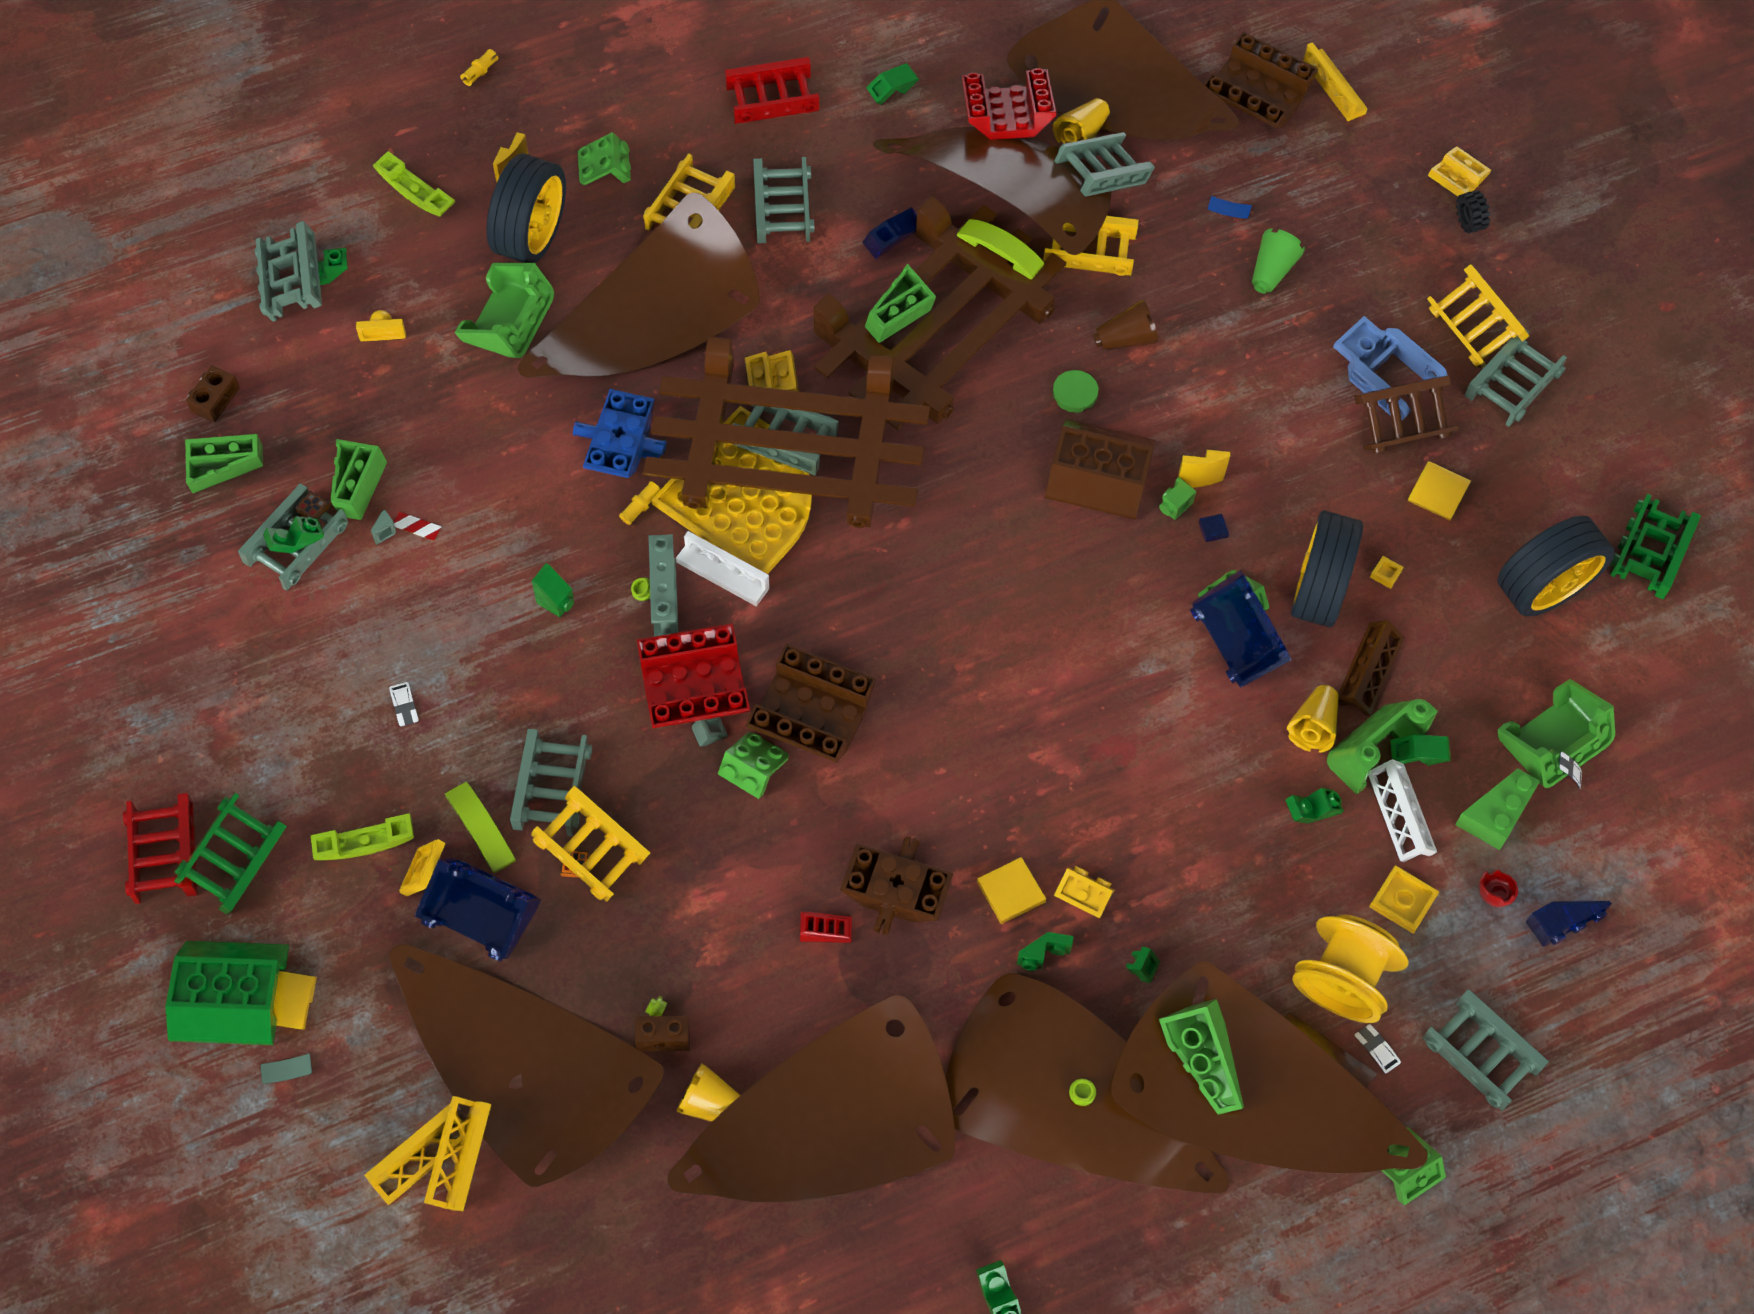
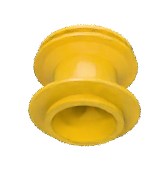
M1352 915L1320 918L1316 922V928L1328 945L1320 961L1302 960L1295 965L1296 972L1292 979L1294 985L1312 1002L1336 1015L1362 1023H1375L1379 1021L1381 1015L1387 1011L1388 1004L1375 987L1383 970L1397 972L1406 969L1409 963L1407 956L1390 933L1370 921Z

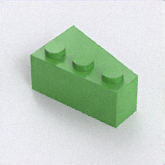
M907 263L902 273L894 280L888 291L884 293L870 311L865 327L877 342L880 343L931 311L936 296Z
M257 434L185 439L186 484L192 493L263 467V444Z
M336 439L337 457L334 459L336 468L332 481L331 502L336 511L338 512L342 509L347 518L362 520L387 461L379 446Z
M1516 769L1460 815L1455 825L1500 850L1540 780L1520 769Z

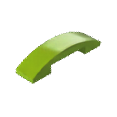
M389 151L373 164L375 170L394 189L409 201L431 214L441 216L455 203V200L439 188L434 190L407 170L405 163Z
M969 219L957 233V237L974 247L980 243L1014 263L1013 269L1031 280L1044 266L1042 259L1026 244L992 224Z
M467 781L445 793L447 800L456 814L459 815L494 874L516 862L497 826Z
M411 814L386 818V823L343 833H337L336 830L311 835L313 859L337 860L381 852L408 842L414 838Z

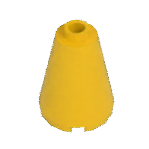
M1096 98L1059 116L1053 123V133L1058 143L1062 141L1065 144L1095 138L1109 116L1108 104L1104 100Z
M1329 685L1316 687L1287 725L1288 737L1297 747L1309 752L1311 749H1319L1318 752H1325L1334 745L1339 695L1333 687Z
M701 1063L686 1089L684 1099H681L676 1111L712 1122L741 1095L711 1069Z

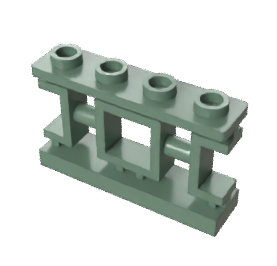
M305 221L296 223V229H290L291 238L276 243L270 236L266 237V241H263L260 237L256 239L255 255L258 261L256 271L259 276L260 284H258V290L261 295L259 306L262 314L267 316L272 322L277 321V316H283L284 306L295 302L303 309L308 308V304L313 308L322 306L315 232ZM298 249V252L289 253L292 250ZM278 255L281 256V257L272 259V256H273V257H276V256H278ZM293 265L294 275L280 279L279 270ZM302 285V289L297 288L293 290L294 287ZM283 291H284L283 294H280V295H278V296H275V292H276V293H280V292H283Z

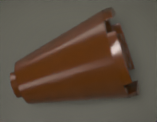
M1138 301L1097 327V333L1093 334L1097 347L1101 346L1103 350L1158 342L1157 330L1154 321L1151 319V313L1146 301Z

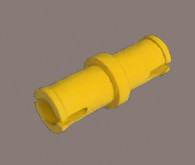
M488 49L479 59H475L471 63L472 66L461 74V79H464L463 83L471 86L477 78L484 76L487 73V69L498 60V56L493 58L496 52Z
M650 481L639 495H635L632 498V502L619 514V517L626 524L631 525L642 511H646L649 508L648 505L651 499L661 489L654 482Z

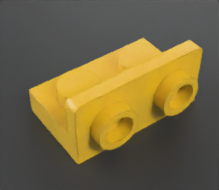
M1081 867L1067 868L1054 896L1101 918L1111 896L1115 892L1114 889L1110 888L1112 883L1100 877L1097 880L1088 877L1089 872Z

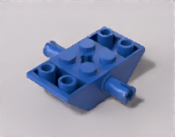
M609 389L598 424L590 425L576 421L573 427V436L592 439L583 468L629 478L637 471L644 451L664 455L667 441L648 437L655 399Z

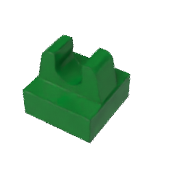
M1142 946L1140 951H1133L1131 954L1136 960L1135 963H1127L1126 967L1130 973L1138 976L1142 982L1151 983L1160 960L1151 948Z

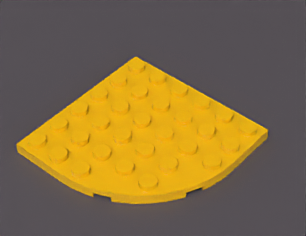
M739 406L723 424L733 425L736 423L743 426L751 412ZM759 418L754 427L768 429L770 425ZM719 442L715 465L809 475L807 472L736 445ZM670 479L651 499L652 505L698 537L766 574L778 564L800 538L808 522L812 503V495L712 483L707 508L692 509L688 506H683L682 490L684 480Z

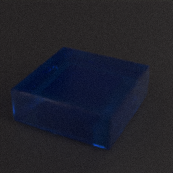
M1222 514L1199 519V525L1205 542L1228 538L1229 531Z

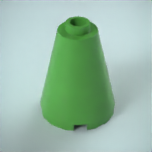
M1267 229L1262 236L1252 278L1254 289L1260 293L1272 292L1305 251L1304 246L1300 247L1301 241L1286 231L1278 230L1275 233L1271 232L1272 229Z

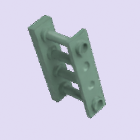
M1124 132L1065 143L1059 148L1054 160L1056 164L1070 162L1083 176L1085 183L1080 191L1085 197L1146 184L1155 168L1150 161L1136 163L1121 146L1126 137ZM1115 152L1127 166L1122 167L1110 153ZM1100 155L1112 169L1107 170L1095 156ZM1085 158L1097 173H1091L1080 159Z
M802 157V168L767 169V167L762 165V158L753 159L757 244L766 243V234L779 231H805L806 242H810V233L814 232V219L809 217L807 179H811V166H807L806 157ZM802 177L803 186L768 187V185H763V181H768L767 178ZM803 195L804 204L769 205V203H764V198H768V196ZM780 213H804L805 222L770 223V221H765V216Z
M1518 336L1512 337L1470 382L1464 396L1471 401L1478 394L1486 396L1510 413L1506 425L1510 427L1515 420L1519 422L1527 412L1525 409L1554 377L1558 379L1566 369L1563 366L1567 359L1566 356L1563 355L1554 363L1527 345L1526 339L1522 342ZM1517 352H1522L1549 371L1542 378L1514 359V355ZM1504 366L1511 367L1536 385L1529 392L1502 374L1501 369ZM1491 380L1493 382L1498 381L1523 400L1515 406L1490 389L1488 383Z
M751 405L754 409L745 425H743L754 427L762 412L765 411L775 415L768 429L778 430L783 420L786 419L797 423L792 432L802 433L805 427L818 431L816 435L837 437L839 421L817 412ZM733 444L812 475H816L819 470L820 455L816 453Z
M301 483L238 550L242 562L247 566L251 567L255 562L260 561L280 574L279 580L286 591L292 585L298 583L306 569L338 534L344 532L348 524L347 517L342 509L334 517L325 512L319 518L327 523L322 529L324 537L306 546L304 550L300 549L290 553L296 559L288 567L265 554L264 552L268 548L263 536L266 528L285 530L291 526L295 517L298 516L299 513L295 507L309 492L308 488Z
M673 534L649 535L651 624L654 623V637L678 633L677 578Z
M528 729L510 817L513 830L523 831L524 822L529 820L552 822L560 814L530 810V807H527L529 799L538 797L567 801L565 796L569 791L534 787V784H532L533 776L537 777L540 774L574 778L573 786H576L581 791L586 759L590 760L592 755V745H589L587 735H582L580 746L543 742V739L539 737L538 730ZM542 752L575 755L578 756L576 768L540 765L539 762H536L537 755ZM575 812L564 823L567 836H572L574 828H578L580 813Z
M1468 989L1456 1003L1460 1011L1439 1032L1430 1027L1423 1036V1039L1426 1041L1429 1049L1433 1052H1438L1482 1092L1491 1106L1503 1111L1512 1101L1507 1094L1527 1073L1537 1076L1549 1061ZM1467 1018H1472L1479 1025L1480 1029L1459 1050L1455 1049L1446 1039ZM1487 1036H1492L1499 1043L1500 1047L1477 1069L1466 1057ZM1507 1054L1514 1056L1520 1065L1497 1087L1486 1076Z

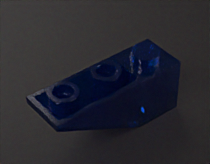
M911 207L887 219L867 234L862 243L875 259H878L916 232V211Z
M1552 901L1532 912L1526 923L1543 947L1550 943L1557 945L1566 939V934L1570 932L1576 934L1587 927L1586 923L1591 920L1596 923L1608 915L1606 911L1612 903L1610 901Z

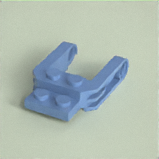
M1365 316L1338 339L1333 346L1334 349L1350 361L1348 365L1349 381L1363 393L1391 387L1374 373L1390 358L1391 354L1398 357L1424 380L1447 376L1445 368L1397 328L1380 330ZM1400 398L1398 404L1401 420H1403L1411 413V409ZM1386 399L1378 400V406L1391 416L1389 403H1386Z

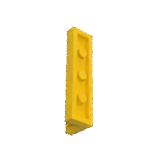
M1313 42L1307 44L1303 61L1318 68L1315 75L1316 80L1346 120L1350 121L1365 115L1368 108L1323 49L1318 50Z
M452 1096L424 1203L453 1211L464 1210L491 1104ZM458 1104L470 1107L467 1119L462 1122L456 1116ZM458 1130L462 1137L461 1144L453 1149L449 1142V1137L451 1133ZM451 1156L455 1167L453 1172L446 1176L441 1167L443 1161ZM444 1183L448 1191L445 1202L433 1199L436 1187Z
M450 1104L364 1175L388 1206L433 1169L436 1156L425 1157L426 1147L431 1143L440 1144L441 1139L437 1138L443 1133ZM456 1112V1116H457L458 1120H459L460 1122H462V1120L460 1119V1117L458 1116V1114H457V1112ZM460 1135L457 1139H449L453 1149L461 1144L462 1137ZM409 1161H420L419 1171L414 1175H404V1167ZM388 1179H398L397 1189L388 1196L380 1186Z

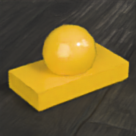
M385 310L375 311L371 315L370 321L356 322V329L361 342L406 338L403 320L392 319L391 315Z

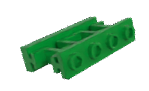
M1647 493L1644 500H1638L1633 510L1637 515L1635 518H1630L1625 529L1629 533L1627 536L1623 535L1617 548L1621 549L1619 554H1614L1609 565L1613 567L1610 576L1615 577L1618 574L1624 580L1629 571L1651 580L1647 590H1655L1654 596L1664 599L1673 584L1701 515L1692 512L1688 516L1686 511L1682 510L1678 518L1672 517L1656 510L1660 500H1651L1652 495ZM1648 509L1649 512L1646 519L1656 522L1657 525L1654 526L1645 522L1640 530L1638 526L1645 510ZM1681 524H1683V530L1675 545L1673 543L1677 535L1665 531L1667 527L1678 531ZM1645 535L1666 544L1662 555L1640 546ZM1630 545H1632L1633 549L1630 554L1642 560L1639 563L1629 558L1624 566L1622 565ZM1667 560L1669 561L1661 581H1658L1661 572L1649 566L1654 564L1662 568Z

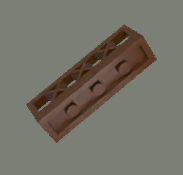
M1388 620L1369 622L1338 693V703L1340 705L1354 704L1365 716L1372 714L1404 640V636ZM1389 635H1391L1394 638L1391 647L1389 645ZM1383 652L1385 662L1381 667L1380 656ZM1373 672H1375L1376 683L1374 686L1372 684L1371 677ZM1365 691L1368 699L1367 704L1361 700Z

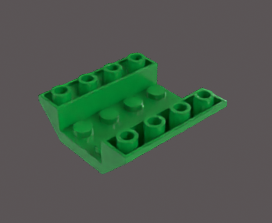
M186 941L174 957L165 1005L168 1040L170 1042L273 1045L277 1019L272 1012L279 970L286 971L289 945Z

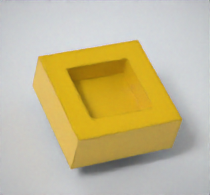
M1382 556L1371 573L1370 578L1391 589L1404 567Z

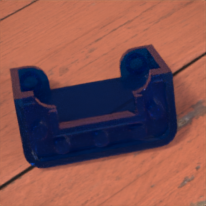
M1242 569L1192 602L1193 608L1190 611L1196 622L1201 620L1206 626L1229 667L1226 670V674L1232 684L1237 682L1241 688L1292 660L1285 644Z
M455 858L439 859L414 916L422 919L421 924L427 927L435 928L436 925L446 926L485 945V949L489 952V957L502 961L510 957L536 913L541 899L462 860Z

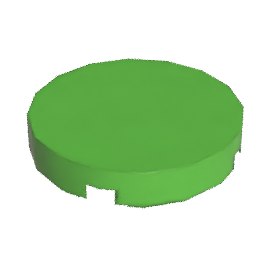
M1078 370L1066 371L1059 375L1054 382L1053 398H1055L1060 408L1068 412L1079 413L1083 412L1084 409L1093 407L1097 401L1099 388L1096 380L1090 374Z

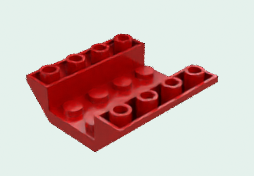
M1035 68L1026 71V86L1024 87L1014 85L1009 88L991 87L986 89L983 74L969 73L968 75H962L968 122L990 140L1035 137L1056 117L1048 69Z
M733 623L637 640L652 729L750 712Z

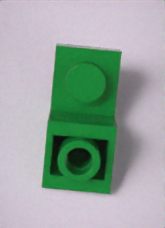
M905 63L880 73L866 89L876 103L882 105L896 90L905 94L920 79L910 65Z
M346 248L323 250L324 261H318L320 285L330 284L348 269Z
M296 516L289 530L266 528L263 536L269 551L294 553L322 539L324 533L318 519Z
M1409 735L1391 740L1392 759L1406 764L1420 760L1427 766L1451 761L1449 738L1447 736Z
M1320 788L1307 797L1292 795L1285 799L1294 822L1308 824L1344 812L1340 796L1335 790Z
M1047 932L1019 951L1016 965L1030 971L1042 969L1045 950L1057 956L1070 955L1074 936Z
M1001 1260L976 1269L980 1287L991 1314H1022L1018 1299L1010 1287L1005 1265Z

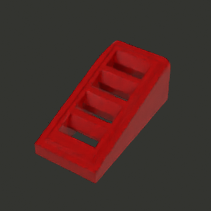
M801 912L800 942L851 943L852 917ZM808 923H813V931H808ZM819 923H824V933L818 932ZM829 924H834V934L829 933ZM839 924H844V935L839 934Z

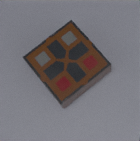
M310 490L297 504L295 509L306 518L319 519L330 507V504Z

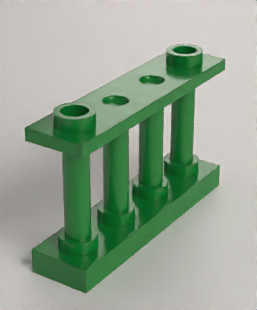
M236 793L230 798L224 797L217 808L221 812L188 861L182 860L174 872L178 875L174 880L175 883L179 884L187 877L219 897V901L222 903L218 910L225 914L233 910L287 827L280 821H277L273 826L270 824L265 825L234 805L240 796ZM227 813L261 834L260 837L263 838V841L259 847L256 845L254 847L220 826ZM213 834L247 855L246 858L250 861L245 868L242 866L240 868L206 847ZM199 855L233 876L232 879L236 882L231 889H224L191 868Z

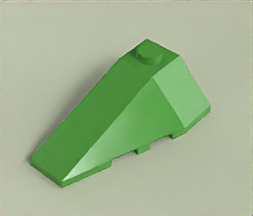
M1217 999L1195 1004L1160 1018L1159 1021L1167 1045L1172 1052L1175 1051L1184 1063L1183 1067L1195 1078L1199 1084V1089L1216 1113L1219 1115L1243 1109L1244 1105L1227 1029Z

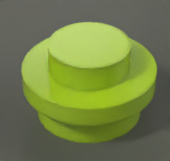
M638 578L632 583V595L638 601L650 599V579Z
M659 996L657 1000L651 999L645 1010L649 1014L648 1016L662 1015L667 1005V1002L662 1000L663 997Z
M1078 1079L1071 1084L1069 1095L1075 1104L1087 1106L1094 1101L1096 1088L1091 1081Z

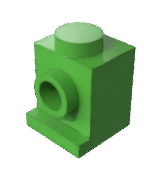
M1178 477L1174 488L1170 487L1163 494V502L1159 505V508L1163 514L1176 520L1194 503L1197 491Z

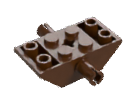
M911 837L904 838L899 856L857 843L854 848L840 890L863 907L879 912L873 930L879 934L881 928L883 935L889 934L894 917L910 922L938 921L953 873L913 861L920 844L915 838H913L912 844L910 842Z

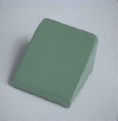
M385 510L381 512L371 529L376 545L397 533L393 520Z
M720 717L695 721L692 725L693 733L700 747L728 737Z

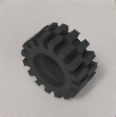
M1476 190L1459 195L1456 200L1458 203L1456 204L1458 209L1456 214L1459 215L1458 222H1461V228H1464V232L1473 233L1487 229L1489 227L1488 223H1490V218L1488 217L1490 212H1488L1489 204H1486L1487 199L1484 198V194Z

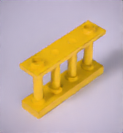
M688 153L686 158L679 162L676 172L651 207L646 208L643 215L645 229L650 231L655 222L661 224L666 219L665 216L661 215L665 208L674 209L680 203L672 199L677 191L686 195L699 193L719 211L735 188L734 173L726 171L722 178L713 177L693 168V157ZM688 176H692L715 188L711 193L706 194L683 183ZM698 213L690 215L693 219L689 226L691 228L700 227L703 221L701 215Z
M1106 216L1097 234L1096 254L1083 253L1082 251L1078 255H1071L1061 250V246L1053 239L1052 249L1045 248L1044 260L1054 253L1067 262L1065 266L1067 268L1131 276L1134 259H1127L1129 239L1136 240L1139 220ZM1065 223L1063 225L1064 231L1076 232L1072 224ZM1107 236L1120 238L1118 257L1105 256Z
M1470 264L1464 269L1468 277L1465 278L1466 281L1439 303H1436L1431 296L1427 299L1431 304L1429 310L1436 318L1441 316L1469 350L1471 355L1468 358L1476 367L1481 365L1484 368L1486 363L1483 359L1511 337L1515 338L1518 336L1523 342L1529 337V334ZM1477 287L1481 292L1478 295L1479 298L1450 320L1443 310L1468 290ZM1490 303L1494 307L1493 314L1463 336L1456 326L1483 305L1487 306ZM1504 319L1508 324L1505 328L1506 331L1479 352H1476L1469 343L1498 320L1501 322Z
M573 786L565 796L567 806L544 831L538 826L533 830L531 834L534 837L533 842L543 850L546 848L584 881L591 888L590 892L597 899H604L608 902L614 894L609 890L610 886L631 863L637 862L641 865L650 852L576 786ZM575 812H581L586 817V823L563 848L560 847L551 838ZM599 828L605 834V840L581 865L571 854L593 829L597 830ZM618 845L625 851L623 853L624 857L600 882L590 871L612 846Z

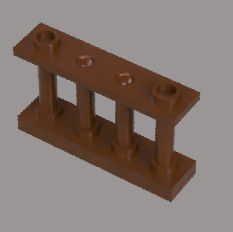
M1449 375L1354 395L1355 404H1364V408L1367 407L1374 442L1364 445V450L1372 449L1373 453L1387 451L1386 446L1437 435L1438 439L1452 436V431L1459 430L1458 425H1447L1441 391H1443V386L1451 384ZM1429 389V393H1432L1438 429L1426 431L1420 396L1422 395L1421 391ZM1405 394L1411 399L1417 431L1416 434L1404 436L1398 404L1399 396ZM1386 399V403H1389L1395 438L1383 441L1376 405H1378V400Z

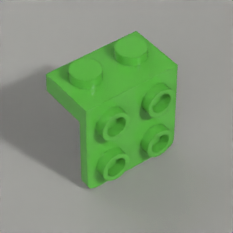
M612 132L578 150L580 183L587 185L609 173L613 174L622 183L630 181L631 165L629 163L630 149L628 144Z
M748 732L725 751L718 775L759 799L764 795L770 776L788 760L789 754L780 747L766 741L760 735Z

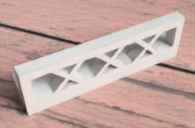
M688 531L684 536L685 546L676 557V563L757 607L769 590V575Z
M1392 759L1370 770L1368 776L1400 861L1406 862L1420 854L1431 856L1437 853L1404 763ZM1387 771L1389 778L1384 787L1379 784L1377 775ZM1390 792L1394 793L1397 797L1394 809L1389 808L1386 803ZM1398 814L1404 816L1406 821L1402 831L1397 830L1394 824ZM1406 837H1409L1413 840L1415 849L1405 853L1403 844Z

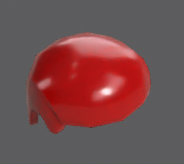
M1500 870L1492 873L1485 871L1479 882L1480 897L1492 907L1508 906L1517 898L1519 892L1517 882L1511 875Z

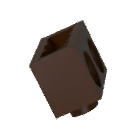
M211 365L207 372L202 374L196 387L188 393L186 402L191 413L215 423L240 387L235 375Z

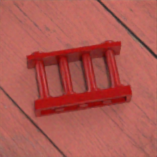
M809 57L725 70L727 91L735 89L738 106L733 107L735 124L819 111V94H810L806 79L811 78ZM798 80L802 96L789 98L785 81ZM777 83L781 99L768 101L764 85ZM756 86L760 103L747 104L743 88Z
M188 793L177 794L178 803L174 804V807L138 811L132 801H126L127 811H123L124 825L127 826L129 880L125 881V891L135 904L141 903V891L178 886L179 889H183L187 897L198 895L197 883L187 877L179 884L174 882L177 876L140 881V868L172 863L179 865L182 860L187 862L194 852V805ZM168 817H176L179 820V826L175 827V830L138 835V822ZM169 840H177L180 844V850H176V853L139 858V845ZM196 861L191 867L194 870H196Z

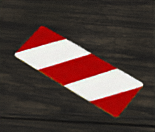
M399 512L394 520L396 528L433 541L442 528L439 525Z

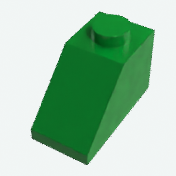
M546 563L532 580L536 603L556 616L561 617L574 604L572 588Z

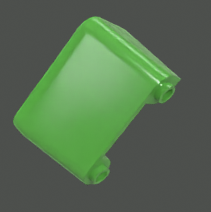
M492 263L486 275V282L492 290L489 300L476 324L471 320H463L457 327L455 334L464 343L510 358H521L526 353L554 299V290L535 263Z
M1569 679L1555 688L1552 707L1522 728L1514 721L1504 723L1498 729V737L1500 742L1532 777L1540 780L1539 784L1545 788H1550L1568 776V774L1560 770L1561 752L1571 757L1580 767L1612 743L1615 737L1614 706L1572 679Z
M1422 699L1386 704L1331 749L1327 756V765L1357 795L1366 787V779L1370 770L1380 760L1381 755L1377 745L1390 734L1395 739L1409 735H1426L1438 711Z

